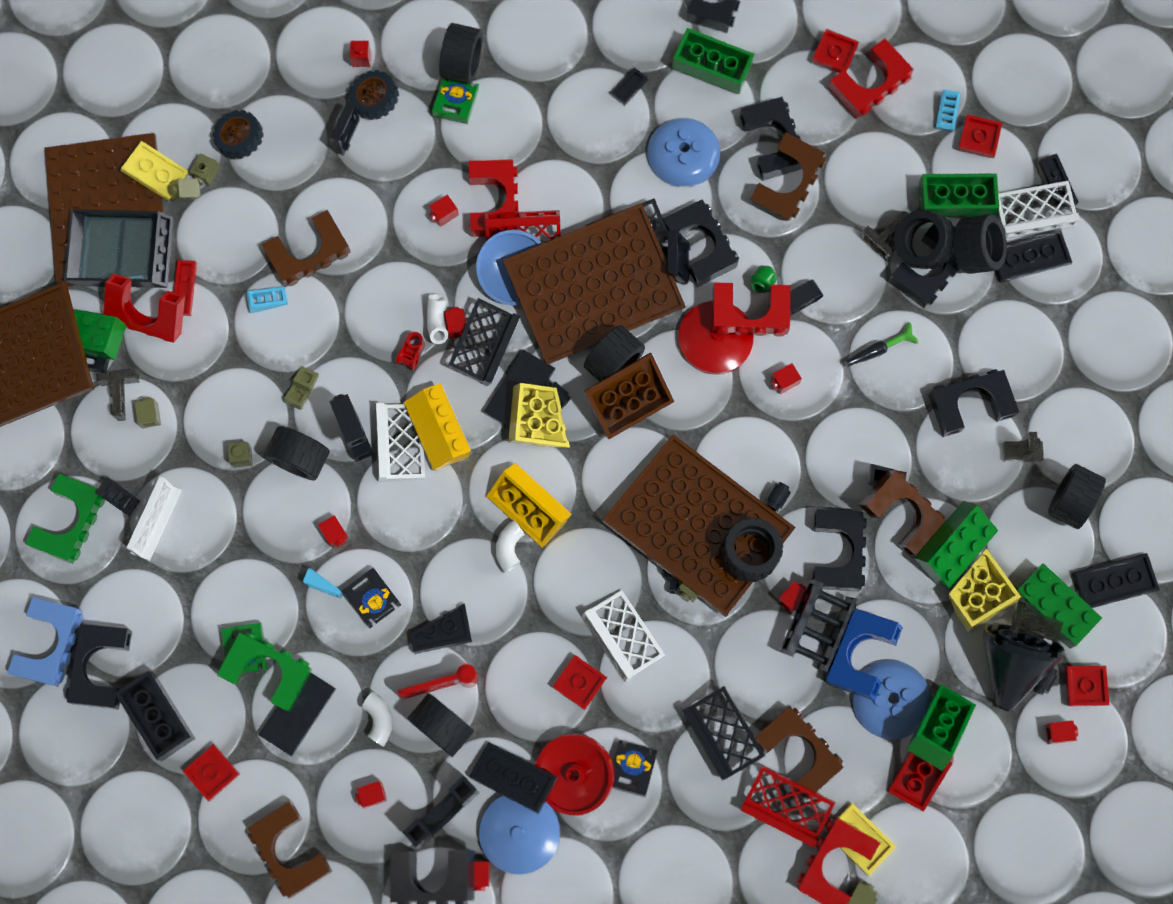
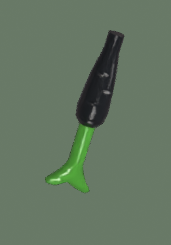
M908 322L902 334L885 342L881 340L874 342L853 357L845 360L844 363L846 367H850L854 364L882 356L887 352L888 348L902 341H910L918 344L919 341L912 335V325Z

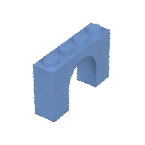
M32 597L26 616L31 619L51 623L58 632V645L54 652L44 659L36 660L13 654L7 674L59 687V684L63 682L65 672H63L65 665L69 663L71 658V647L76 642L77 628L83 621V611L78 608Z

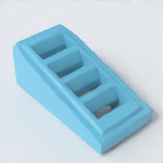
M942 91L936 122L937 129L954 131L960 103V92ZM944 105L954 106V107H953V108H949V107H944ZM943 112L952 114V116L943 114ZM941 119L949 120L951 123L941 122Z
M284 286L247 291L246 294L249 313L288 305ZM276 293L280 295L279 301H277ZM268 295H272V302L269 301ZM261 297H264V303H262ZM253 299H257V304H254Z
M308 568L303 580L306 586L337 598H342L343 594L337 587Z

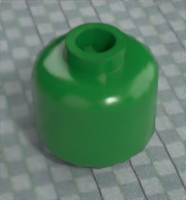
M758 266L749 279L751 288L757 293H767L771 284L774 285L777 281V275L770 266Z

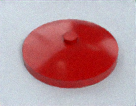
M712 301L701 303L692 308L683 318L678 333L679 348L685 360L695 369L712 375L726 374L739 368L749 357L754 341V333L737 335L733 332H728L721 335L712 332ZM734 306L736 312L741 317L748 319L743 311Z
M582 734L560 736L549 742L537 758L535 766L558 778L546 802L554 810L562 814L572 816L588 814L600 807L612 791L614 784L612 760L605 748L591 737Z

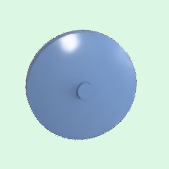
M520 230L503 231L487 240L482 246L476 261L477 279L484 292L499 303L521 305L503 260L542 244L541 241L535 236Z
M501 796L487 808L482 817L479 829L481 847L488 860L500 870L510 874L532 873L545 866L558 848L560 824L557 815L547 802L544 803L540 813L537 814Z

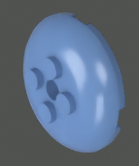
M676 118L663 123L652 134L647 148L648 162L655 175L665 183L676 187H692L705 182L713 175L720 160V145L714 132L704 123L691 118ZM688 148V152H681L680 149Z
M884 660L867 667L863 673L877 677L882 684L875 701L852 693L853 708L859 723L868 732L883 739H902L914 734L931 700L930 690L924 677L912 666L896 660ZM889 694L896 696V704H891L888 701Z

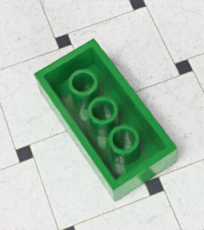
M687 28L673 58L672 68L740 94L752 67L755 54Z
M997 173L922 174L919 181L920 209L930 210L944 217L996 215L999 210Z
M74 309L85 355L115 360L127 325L114 316Z
M963 501L917 554L915 560L935 583L950 588L999 530L978 505Z
M1044 563L1039 565L1016 589L1021 596L1019 602L1070 649L1077 646L1102 619L1094 609Z
M941 684L932 696L907 750L943 771L957 749L976 704Z

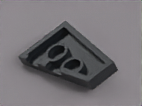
M465 603L460 605L458 609L444 614L440 619L430 622L410 633L414 654L471 643L472 638Z

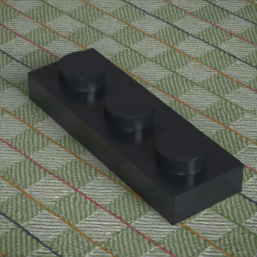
M1058 154L1039 160L1038 163L1048 184L1069 181ZM1069 181L1074 205H1077L1079 201ZM1065 187L1057 188L1054 193L1064 198L1066 195ZM1055 198L1057 205H1059L1061 201ZM1062 203L1059 210L1069 208V206Z

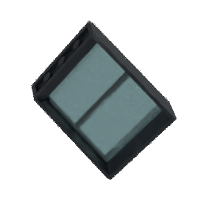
M71 210L64 281L79 286L105 287V282L115 273L132 279L131 287L167 288L174 217L159 211Z

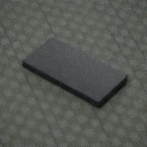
M1061 228L1007 242L1005 262L1001 269L996 272L1000 283L1071 265L1072 259Z
M522 350L484 410V414L510 429L513 386L519 383L546 386L555 371V367L547 365L543 360Z
M1148 553L1072 573L1079 596L1091 608L1160 590Z
M310 673L291 711L288 712L277 706L258 735L292 757L336 691V688Z
M488 742L469 775V778L537 814L540 813L558 780L556 776L490 742Z

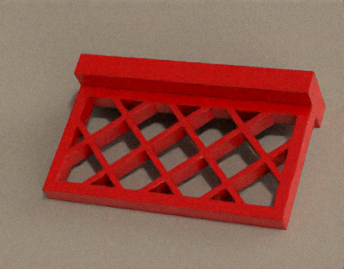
M560 210L485 214L486 241L492 237L489 228H498L503 232L511 227H517L520 231L527 232L526 230L529 226H535L539 229L534 235L536 238L541 233H544L549 238L546 242L553 240L556 236L557 238L561 237ZM548 225H557V231L552 236L545 231Z
M762 765L740 811L814 848L836 802ZM763 773L771 775L774 783L763 786L761 781ZM787 783L790 785L792 792L781 795L778 785ZM775 786L779 796L768 799L765 789ZM762 790L765 798L764 801L756 802L751 799L754 792ZM805 792L809 795L811 801L800 804L796 794ZM794 795L797 805L786 808L783 798ZM780 799L783 809L779 811L772 810L770 802ZM823 801L829 804L827 811L817 812L815 803ZM812 805L815 815L804 817L801 808ZM799 809L801 819L795 821L790 819L788 812ZM817 818L819 823L817 830L814 831L808 828L806 821Z

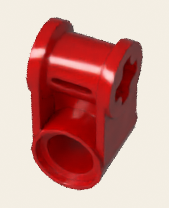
M411 332L408 334L397 355L396 364L401 363L410 367L411 370H415L425 347L424 339L420 333ZM419 339L420 343L417 346H412V340Z

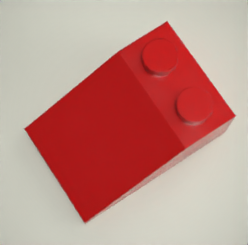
M908 751L888 792L924 812L952 766L953 757L942 771Z

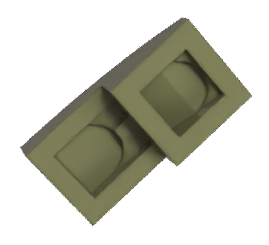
M302 366L293 379V385L285 396L284 403L301 410L313 390L319 374Z

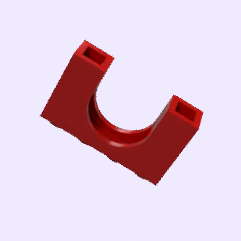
M885 38L872 47L869 58L884 74L885 82L881 86L874 89L863 88L845 70L841 71L829 82L828 89L856 119L861 115L863 117L866 116L874 105H880L885 100L884 97L888 94L893 95L902 83L905 85L912 79L911 75L914 68Z
M513 159L469 161L470 185H495L501 188L507 196L503 206L496 211L470 213L471 237H486V213L519 212L518 200L515 201V194H518V183H514V177H518L517 166H514ZM511 227L509 230H516L518 228ZM489 228L492 236L502 232L498 228Z
M114 273L105 282L103 315L117 317L130 330L174 343L182 334L185 296L166 291L159 299L158 316H145L132 304V279Z
M714 282L712 288V332L721 335L728 332H733L737 335L754 333L756 336L773 334L777 337L788 334L790 330V285L771 284L768 313L760 319L749 320L741 317L734 308L733 283Z
M836 816L834 820H829L825 828L828 830L825 837L821 836L815 846L818 848L815 855L811 854L805 864L808 866L805 873L801 872L796 880L799 891L821 904H847L851 898L848 893L825 879L822 865L826 855L836 848H848L871 861L880 845L877 839Z

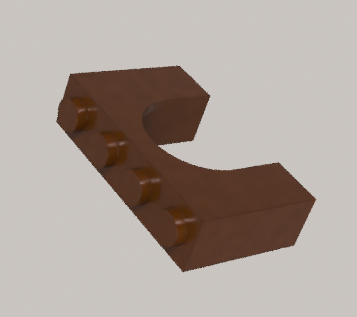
M785 133L777 150L800 163L803 170V178L800 185L792 192L779 193L758 183L750 200L791 221L792 218L795 219L800 211V208H798L800 202H805L809 194L807 189L810 184L814 185L818 178L816 173L819 168L822 169L827 158H825V152Z
M328 210L311 218L322 238V246L314 257L306 260L293 258L288 254L278 236L261 244L285 287L296 285L300 279L311 277L315 274V271L321 268H328L332 262L338 259L342 260L351 253L346 240Z
M890 470L883 475L858 505L871 518H880L894 501L900 498L908 501L914 510V524L898 545L910 557L915 558L946 522L944 520L945 516L938 510H934L931 506L932 503L927 498L922 497L918 493L919 490L914 485L909 484L900 471Z
M789 706L763 729L755 739L765 754L787 737L796 736L806 740L813 749L814 761L810 770L797 783L817 792L844 768L842 765L843 760L836 753H831L828 749L830 747L823 738L819 739L815 735L816 730L810 723L806 724L801 719L802 714L795 707L792 709ZM800 793L806 800L810 799L807 793Z
M290 801L247 828L250 832L247 834L252 844L256 843L260 849L258 855L263 862L267 861L270 867L268 869L269 874L273 879L278 880L280 893L283 897L287 896L288 899L293 898L333 872L323 854L317 855L297 868L286 867L278 860L275 851L278 837L285 830L302 820L293 802Z

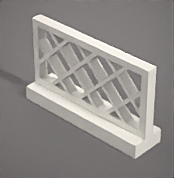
M1069 181L998 193V214L1005 230L1006 239L1053 231L1060 228L1075 227L1080 221L1079 213H1076ZM1065 187L1066 195L1064 198L1054 193L1057 188ZM1039 191L1049 194L1046 201L1036 196ZM1025 194L1031 198L1027 205L1018 200L1020 195ZM1051 196L1061 201L1057 208L1047 203ZM1007 197L1013 201L1009 208L1001 204V198ZM1033 199L1042 204L1038 212L1029 207ZM1014 203L1024 208L1020 215L1010 210ZM1064 203L1070 207L1071 213L1064 214L1058 209ZM1044 206L1053 211L1050 217L1040 214ZM1025 210L1035 215L1033 220H1026L1021 217ZM1007 213L1017 218L1014 223L1006 224L1005 216Z
M376 403L378 482L425 479L424 449L420 440L419 444L416 442L419 438L418 435L413 439L406 433L413 424L411 419L405 414L407 410L404 404L384 405V403ZM387 410H396L400 415L393 421L388 417ZM402 416L410 422L404 430L396 424ZM393 426L401 432L395 440L388 433ZM403 435L411 441L405 449L397 442ZM394 444L402 450L396 458L389 453V449ZM412 444H415L420 450V453L415 458L407 451ZM404 453L412 459L406 467L398 461ZM415 462L420 467L421 474H412L408 468ZM394 463L403 469L399 475H390V467Z
M161 476L158 478L127 546L131 554L150 561L181 493L180 489L174 487Z
M622 590L594 608L585 611L582 615L583 620L624 682L665 656ZM621 597L624 602L623 610L613 607L615 599ZM601 608L609 610L608 619L599 618L596 611ZM612 611L623 613L621 623L610 621ZM625 614L634 617V626L623 624ZM609 624L620 626L618 636L609 633ZM623 627L633 629L632 639L621 637ZM636 630L644 632L646 635L645 642L634 640ZM620 640L631 643L629 653L621 651L619 648ZM633 643L644 646L642 656L632 653ZM647 647L654 648L658 656L654 658L646 657ZM631 657L642 659L640 667L636 670L630 665Z

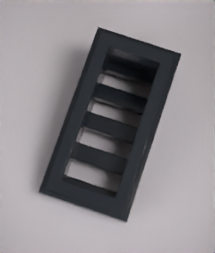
M105 478L95 492L127 516H130L140 502L139 499L109 478ZM116 490H118L113 499H111ZM123 494H125V496L122 498V500H121V501L119 502V504H118L117 502L120 500V498L123 496ZM129 498H130L131 501L128 503V505L126 506V508H123V506L126 504V502H127V501L129 500Z

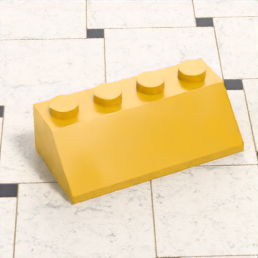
M441 383L421 390L404 402V406L433 471L469 458L471 453L470 447Z
M516 463L503 471L486 496L512 521L515 520L520 528L542 548L572 515Z

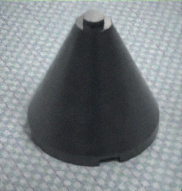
M988 624L984 628L983 640L995 703L999 705V709L1010 711V709H1015L1062 659L1064 648L1054 640H1052V644H1049L1044 640V635L1024 628L999 624L997 629H992L993 625Z

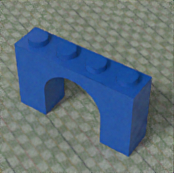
M855 609L849 618L846 632L844 631L840 640L839 650H836L833 657L834 663L832 668L828 669L826 675L827 682L832 687L875 701L882 682L875 676L855 670L851 660L852 653L858 644L869 639L879 640L896 646L903 627L899 622Z

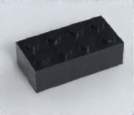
M147 671L115 692V695L156 760H165L196 739L155 673Z

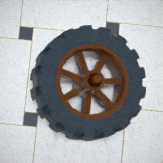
M375 70V72L367 71L366 74H361L360 78L354 80L353 86L349 90V99L355 103L358 115L360 114L362 118H368V120H373V118L381 119L382 116H387L390 110H394V105L398 103L397 96H399V91L390 75L388 76L386 72H380V70Z
M234 110L233 113L225 114V117H221L218 120L219 123L214 126L215 132L212 133L214 137L213 142L220 152L227 158L229 156L230 159H243L244 156H250L253 151L255 152L258 149V145H261V138L264 136L263 128L257 118L251 112L247 113L245 110Z

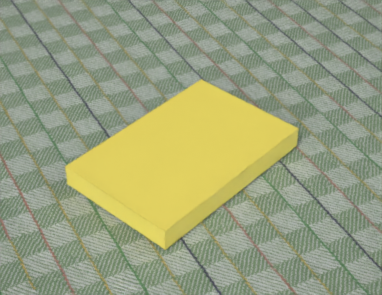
M142 141L121 168L123 173L167 201H170L172 198L169 193L170 182L176 179H186L189 174L188 170Z
M851 803L839 815V818L877 839L880 845L871 861L851 849H840L869 876L896 846Z

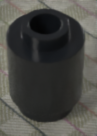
M556 381L554 383L549 382L546 387L557 388L561 409L571 400L569 393Z
M779 482V484L774 483L765 498V504L775 512H778L791 494L789 486L782 482Z
M1053 668L1033 691L1040 695L1048 694L1057 678V670Z

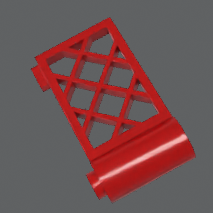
M463 664L457 669L456 674L397 691L399 697L405 700L458 684L466 688H472L478 682V674L472 665Z

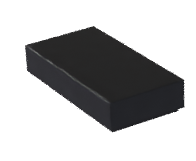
M634 67L611 92V96L625 106L647 83L648 77Z

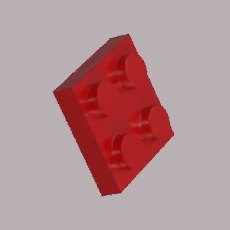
M825 29L812 62L838 73L843 70L847 72L859 41Z
M967 114L958 150L994 159L1003 123Z
M574 655L552 688L583 710H586L607 677Z
M1106 666L1065 667L1068 707L1110 705Z
M215 744L183 770V773L208 802L240 775Z

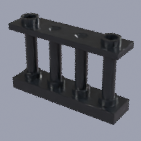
M809 579L779 652L792 657L794 654L799 653L819 662L816 669L828 672V669L833 665V657L849 618L856 609L857 599L847 596L845 601L823 591L822 586L824 583ZM821 598L840 607L841 610L837 619L816 610L814 605L817 599ZM813 616L834 626L830 637L808 628L807 622L809 617ZM805 634L826 644L823 654L820 655L800 646L799 642L802 635Z

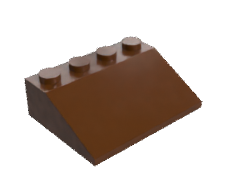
M652 353L643 356L584 390L593 416L602 434L608 439L613 438L675 402Z

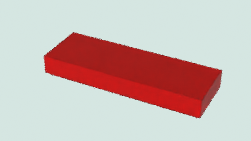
M177 260L174 293L185 296L183 316H191L197 269L196 261Z

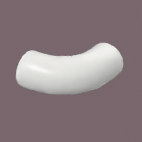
M437 293L428 296L427 328L431 341L434 344H442L448 339L445 320L447 298Z
M515 520L511 521L500 532L496 542V558L505 574L520 564V560L515 553V545L525 534Z
M371 692L362 705V708L373 719V726L368 737L384 747L392 731V714L388 704L378 694Z

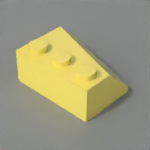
M525 383L513 386L508 443L539 447H570L569 441L566 438L565 423L562 420V409L557 388Z
M987 548L949 593L955 613L967 632L972 631L1010 608L1021 597Z

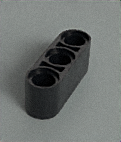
M814 279L790 291V316L817 302L824 296Z

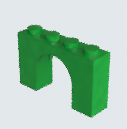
M58 474L50 491L57 496L75 502L79 510L78 522L72 530L60 535L52 534L33 526L25 545L73 564L81 554L80 548L89 537L88 531L91 525H94L97 520L99 508L105 503V500L95 493L97 488Z
M246 632L245 635L239 633L217 676L237 686L247 666L253 660L260 657L272 658L281 667L282 679L270 703L290 712L312 671L308 667L310 663L300 658L296 661L291 658L292 654L282 649L280 652L274 650V645L267 641H263V643L256 641L257 637L249 632Z

